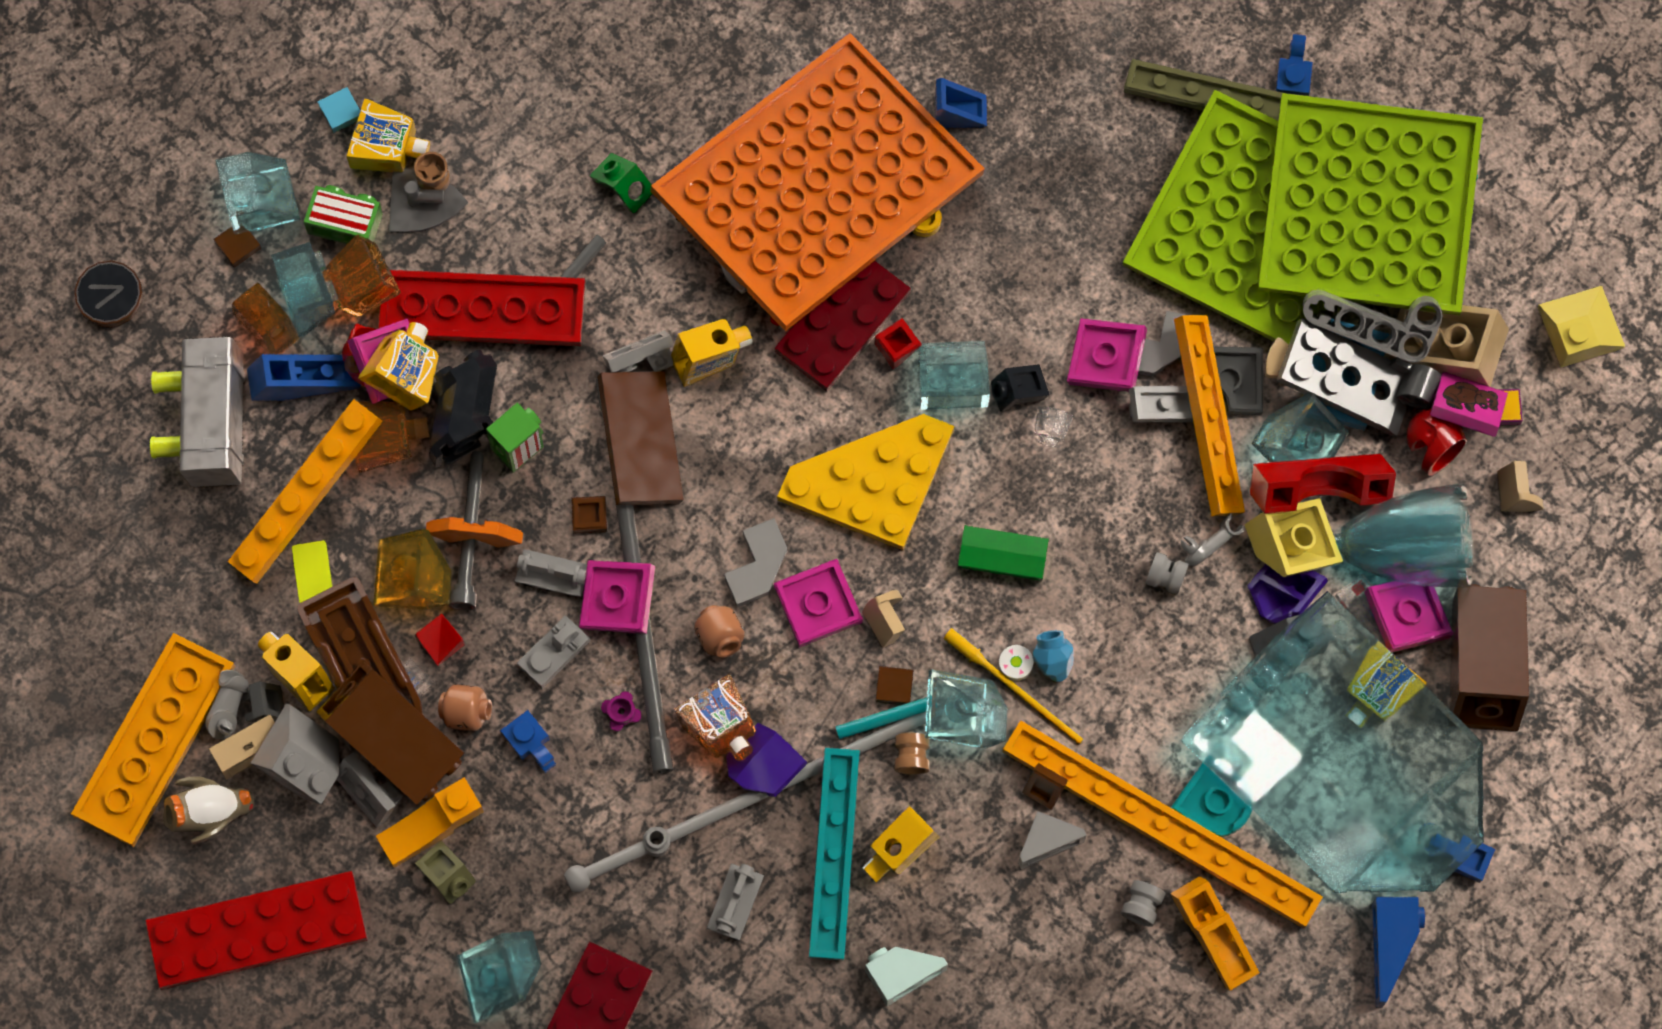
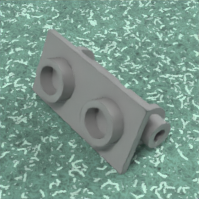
M526 549L523 550L522 555H519L515 582L582 598L587 564Z
M731 863L707 929L740 941L764 875L754 872V868L749 865L741 864V866H737Z

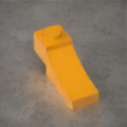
M464 777L434 794L432 799L404 819L376 835V838L395 868L454 834V829L479 816L484 811Z
M1199 876L1170 893L1185 923L1189 925L1228 990H1233L1260 973L1229 913L1222 908L1208 880Z

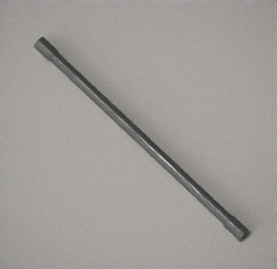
M596 379L599 405L602 411L598 379ZM616 505L624 562L642 563L633 505ZM649 617L647 634L635 633L650 736L649 748L653 773L663 774L673 771L674 768L670 741L666 732Z

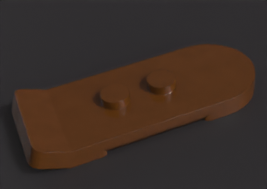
M350 577L303 601L297 606V611L337 689L365 661L423 714L420 697L362 583L357 577Z

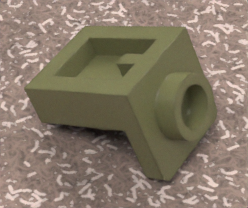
M442 840L415 862L419 870L450 904L464 895L476 882L466 866Z

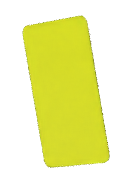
M324 540L293 545L292 553L299 602L302 603L332 587L327 545Z

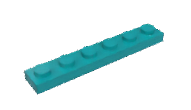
M826 747L824 749L808 958L843 961L845 957L860 750Z

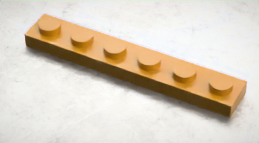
M1182 315L1175 318L1174 323L1211 516H1227L1229 514L1236 516L1245 513L1208 316Z
M353 399L228 562L257 584L383 421Z

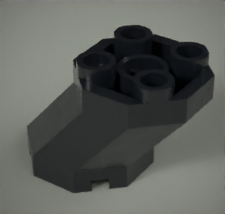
M476 350L464 358V363L455 368H452V366L444 367L434 375L437 382L432 385L430 395L435 401L437 408L429 457L435 467L441 466L442 459H444L447 465L462 459L482 446L479 441L482 436L485 435L488 439L486 428L493 423L489 412L497 364L491 354L484 355L481 350Z

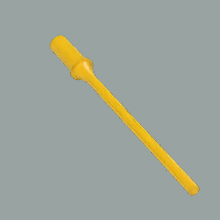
M952 628L947 632L943 639L968 658L970 663L974 662L983 666L1078 744L1083 741L1082 737L991 665L980 652V648L977 649Z

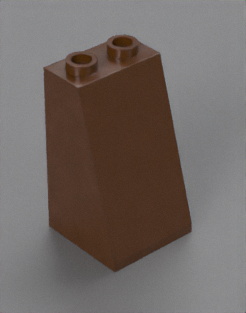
M1477 584L1457 585L1452 602L1453 635L1451 636L1449 727L1518 731L1529 699L1526 590L1515 589L1510 586L1495 588L1481 587Z
M365 661L354 670L316 711L327 724L416 805L421 800L424 802L429 800L437 791L439 780L445 774L447 776L453 774L462 763L460 758L464 752Z

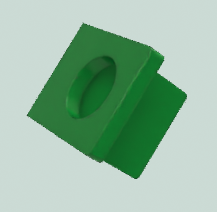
M610 153L590 174L593 181L614 190L632 213H635L652 195V184L637 164L614 153ZM639 181L642 184V192L638 198L630 199L628 195L629 187L632 183Z

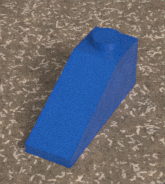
M262 354L247 368L252 401H284L354 390L361 387V384L355 382L349 373L345 371L342 355Z
M1376 897L1372 903L1375 1008H1383L1388 1001L1418 937L1420 928L1425 927L1424 907H1419L1418 897Z

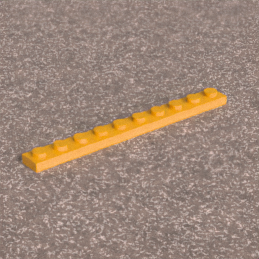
M1021 720L1003 748V753L1032 770L1040 763L1066 778L1068 782L1064 789L1303 929L1307 926L1323 896Z

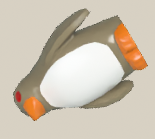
M204 777L182 778L175 781V785L191 788L165 799L163 822L172 832L204 831L191 840L192 844L201 843L219 835L235 818L252 811L255 804L254 797L250 790L246 788H226Z

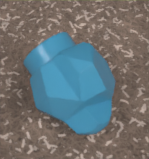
M1050 630L1040 633L1036 637L1037 645L1033 651V660L1045 676L1050 677L1055 682H1061L1068 677L1074 664L1073 645L1064 638L1063 631Z

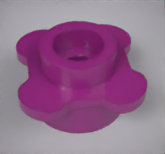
M626 691L621 692L620 695L613 697L611 700H605L601 705V710L604 714H607L610 720V728L613 731H621L625 725L631 722H639L642 716L641 711L634 706L632 694ZM622 708L625 712L624 714H619L618 710Z

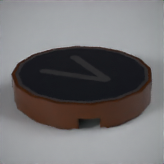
M112 260L98 262L88 267L78 278L74 290L75 301L83 317L105 328L121 326L130 321L136 315V311L143 301L142 284L135 271L124 263Z

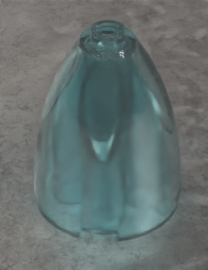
M1452 484L1412 491L1393 497L1358 514L1341 527V533L1335 534V540L1344 561L1376 576L1401 583L1441 588L1471 587L1472 576L1467 575L1466 568L1473 566V538L1471 515H1469L1468 507H1464L1462 500H1467L1465 485Z

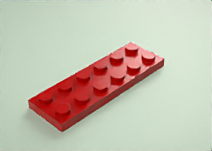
M390 270L386 280L382 279V281L387 282V280L393 277L394 280L391 283L396 286L397 292L395 294L394 286L389 284L381 294L378 329L408 319L409 324L412 322L420 323L428 329L425 340L581 346L585 278Z
M352 871L146 920L158 984L161 990L368 941Z

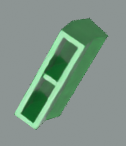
M964 525L958 568L1042 581L1049 539Z

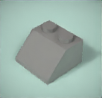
M286 703L251 764L300 798L322 804L339 775V739L299 710Z

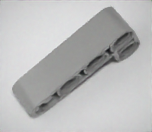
M1323 290L1309 292L1304 297L1302 304L1304 316L1312 324L1413 363L1419 362L1427 356L1443 317L1439 303L1430 296H1422L1414 300L1404 322ZM1319 300H1323L1324 308L1334 312V306L1337 305L1338 308L1334 314V321H1330V313L1320 310L1317 315L1313 314L1310 304H1317ZM1428 305L1435 308V316L1430 321L1418 319L1417 312L1421 307ZM1346 312H1354L1360 317L1357 325L1350 328L1343 326L1340 323V319ZM1383 324L1390 327L1391 333L1386 339L1377 340L1372 336V331L1377 325ZM1418 337L1423 343L1420 350L1413 353L1406 351L1404 343L1408 338Z

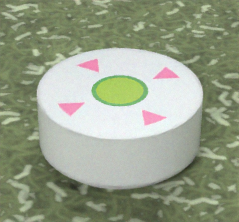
M1009 646L1000 655L999 670L1011 681L1024 680L1032 671L1033 656L1023 646Z

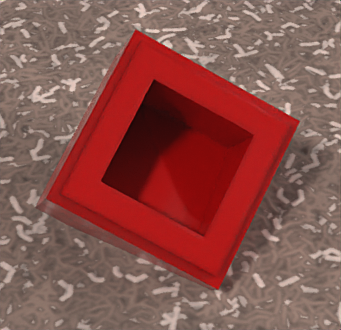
M903 318L877 334L874 340L875 346L892 369L902 364L922 346Z
M442 613L415 634L417 642L437 666L465 646L463 638Z

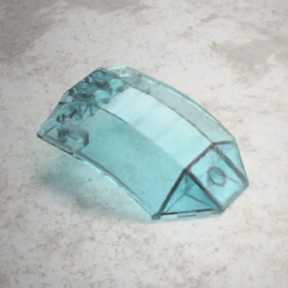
M1328 591L1270 641L1223 689L1181 739V742L1253 809L1334 893H1347V891L1398 892L1407 890L1434 892L1484 842L1483 742Z

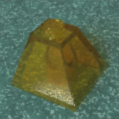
M419 529L379 539L374 606L431 609L449 605L452 571L429 530Z

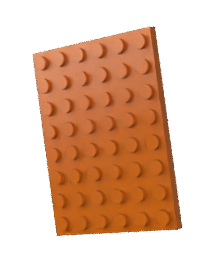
M849 33L652 184L651 193L732 277L747 289V292L787 331L984 174L985 168Z

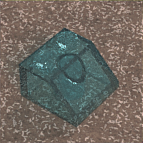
M245 152L215 160L234 234L248 231L253 232L301 220L286 159Z
M310 241L271 255L277 281L299 338L307 335L335 313L333 301L338 300L332 281L325 282L321 271L327 270L320 250L317 252L313 251Z
M985 341L921 343L922 346L918 349L920 410L988 407L990 391Z

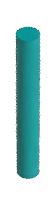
M931 695L835 727L839 739H843L939 707L935 695Z

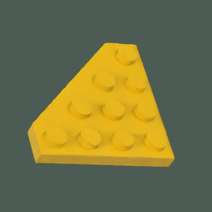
M921 414L792 465L777 495V501L904 550L955 426Z

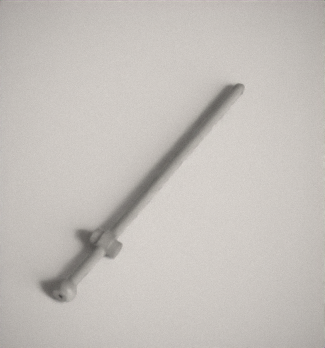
M933 709L902 719L840 749L860 750V754L894 739L898 734L909 732L941 717L945 710L927 716L926 714L936 710ZM824 756L808 763L784 789L823 772ZM750 790L666 830L662 827H652L645 832L641 842L585 868L581 865L571 866L564 873L565 880L572 892H582L588 888L590 880L645 854L655 857L663 856L669 850L671 842L769 796L766 793ZM653 839H660L662 843L655 845L651 841Z

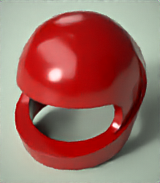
M1427 408L1417 413L1410 421L1407 429V441L1412 452L1421 450L1426 446L1428 448L1422 461L1421 470L1429 476L1440 472L1451 463L1467 443L1462 426L1431 416L1432 408Z

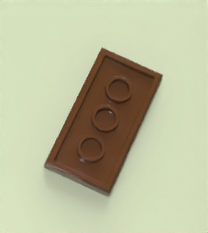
M665 372L600 373L597 379L616 505L680 504L684 498Z

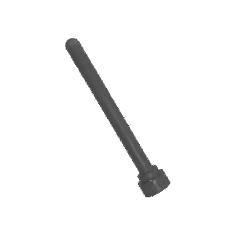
M474 451L470 456L464 522L470 524H477L484 462V455L480 451ZM476 539L463 540L461 544L458 584L454 585V589L449 594L448 605L453 609L474 610L476 608L477 593L474 592V586L471 585Z

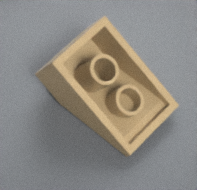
M1462 305L1460 316L1442 313V322L1427 356L1419 362L1408 363L1425 365L1435 369L1441 375L1444 371L1490 387L1509 331L1501 314L1497 309ZM1401 308L1397 320L1404 322L1409 309ZM1419 310L1417 312V317L1421 321H1430L1435 316V312ZM1410 337L1405 341L1404 349L1412 353L1417 352L1422 347L1423 342L1418 337ZM1388 353L1385 354V357L1390 360L1396 358Z

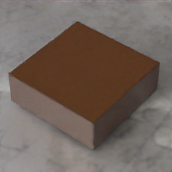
M241 220L214 238L215 244L234 268L262 249L259 242Z
M606 496L571 498L573 534L607 532Z
M879 666L876 702L896 705L909 703L911 700L914 670Z
M1038 763L1022 793L1052 810L1068 780Z

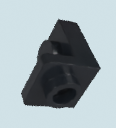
M1040 364L1005 368L991 381L992 396L996 400L1000 412L1009 410L1014 404L1042 401L1049 396Z

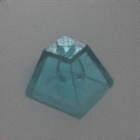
M1307 393L1270 414L1251 444L1269 462L1335 457L1349 431L1313 393Z
M934 669L929 670L925 738L984 749L1006 742L1008 707L993 680Z
M533 931L501 933L457 955L474 1023L482 1022L525 1001L541 967Z

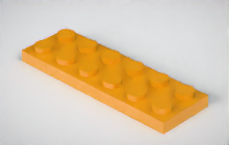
M173 633L71 815L135 847L206 720L221 687L218 682L220 673L224 670H234L235 664Z

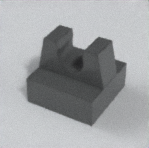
M259 681L250 684L248 693L242 694L243 701L251 702L252 712L245 714L246 721L257 722L271 715L275 722L284 708L281 685Z

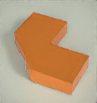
M457 517L431 520L426 523L425 534L450 543L476 539L497 548L522 544L523 532L500 522L485 521L482 525L464 522V518Z

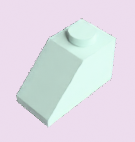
M883 947L867 958L869 963L865 965V972L886 1006H889L945 972L948 963L944 958L900 947H894L887 951Z

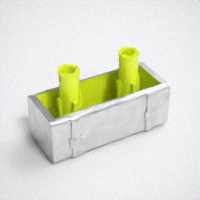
M233 338L182 340V371H155L151 375V385L154 394L181 391L180 436L151 437V457L157 459L159 457L180 456V473L194 487L241 484L244 455L242 454V416L245 372L243 371V352Z

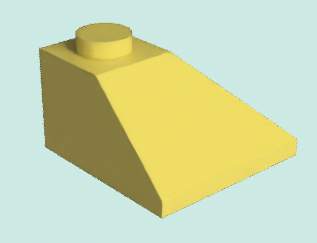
M1602 286L1538 305L1561 367L1625 348Z
M1320 498L1298 503L1297 511L1262 512L1244 524L1256 557L1283 577L1343 562Z

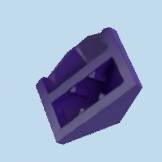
M1264 564L1247 586L1260 616L1268 622L1276 624L1286 618L1301 615L1328 580L1325 576L1313 570L1283 577L1267 564Z
M759 722L744 737L749 746L742 748L737 754L732 749L726 755L728 774L734 782L743 789L766 793L771 797H776L808 764L776 731Z

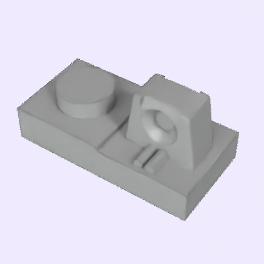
M663 330L602 356L607 368L611 372H630L637 368L636 363L643 361V358H646L654 372H659L673 366L670 347H673L674 343L670 334Z
M1134 386L1129 389L1131 401L1129 413L1130 418H1133V422H1193L1187 386Z
M565 615L517 662V666L543 689L590 642V638Z
M353 752L345 757L339 765L337 781L377 828L387 821L403 795L391 781L379 785L375 781L376 778L372 775L368 765L362 762Z

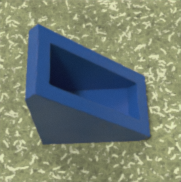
M944 78L936 79L935 119L944 128H983L987 126L986 95Z

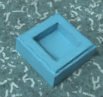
M348 87L318 101V105L333 133L357 122L360 109Z

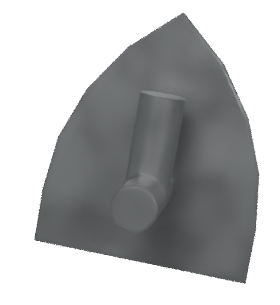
M404 169L403 172L393 171L389 232H419L440 226L455 217L468 204V201L450 183L445 190L420 189L413 169Z

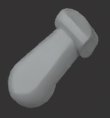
M1229 514L1222 520L1220 530L1207 540L1204 539L1198 544L1191 537L1185 536L1184 539L1187 543L1181 540V546L1189 555L1184 561L1189 563L1190 566L1200 564L1233 536L1243 533L1245 527L1240 525L1235 531H1232L1229 527V522L1233 516Z
M224 670L220 673L218 682L221 687L206 717V729L215 739H225L233 734L237 726L236 716L242 693H248V680L241 673L234 670Z

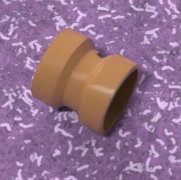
M426 152L417 158L414 164V171L419 188L428 190L447 189L450 183V174L446 159L437 152Z
M901 733L896 735L895 747L899 752L898 757L895 759V771L912 775L928 773L930 761L926 758V751L930 748V736L921 733Z

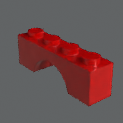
M1381 454L1253 464L1250 495L1264 513L1297 511V505L1301 500L1315 495L1343 497L1359 505L1392 503L1396 472Z

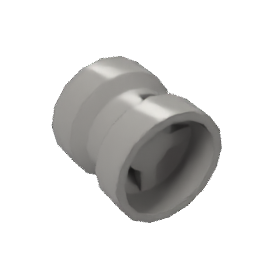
M1157 552L1145 584L1153 587L1160 585L1165 587L1167 592L1178 595L1189 563L1181 560L1171 561L1167 555Z
M1134 880L1129 891L1131 898L1128 902H1125L1121 915L1137 924L1153 927L1157 917L1155 906L1162 904L1166 893L1152 884Z

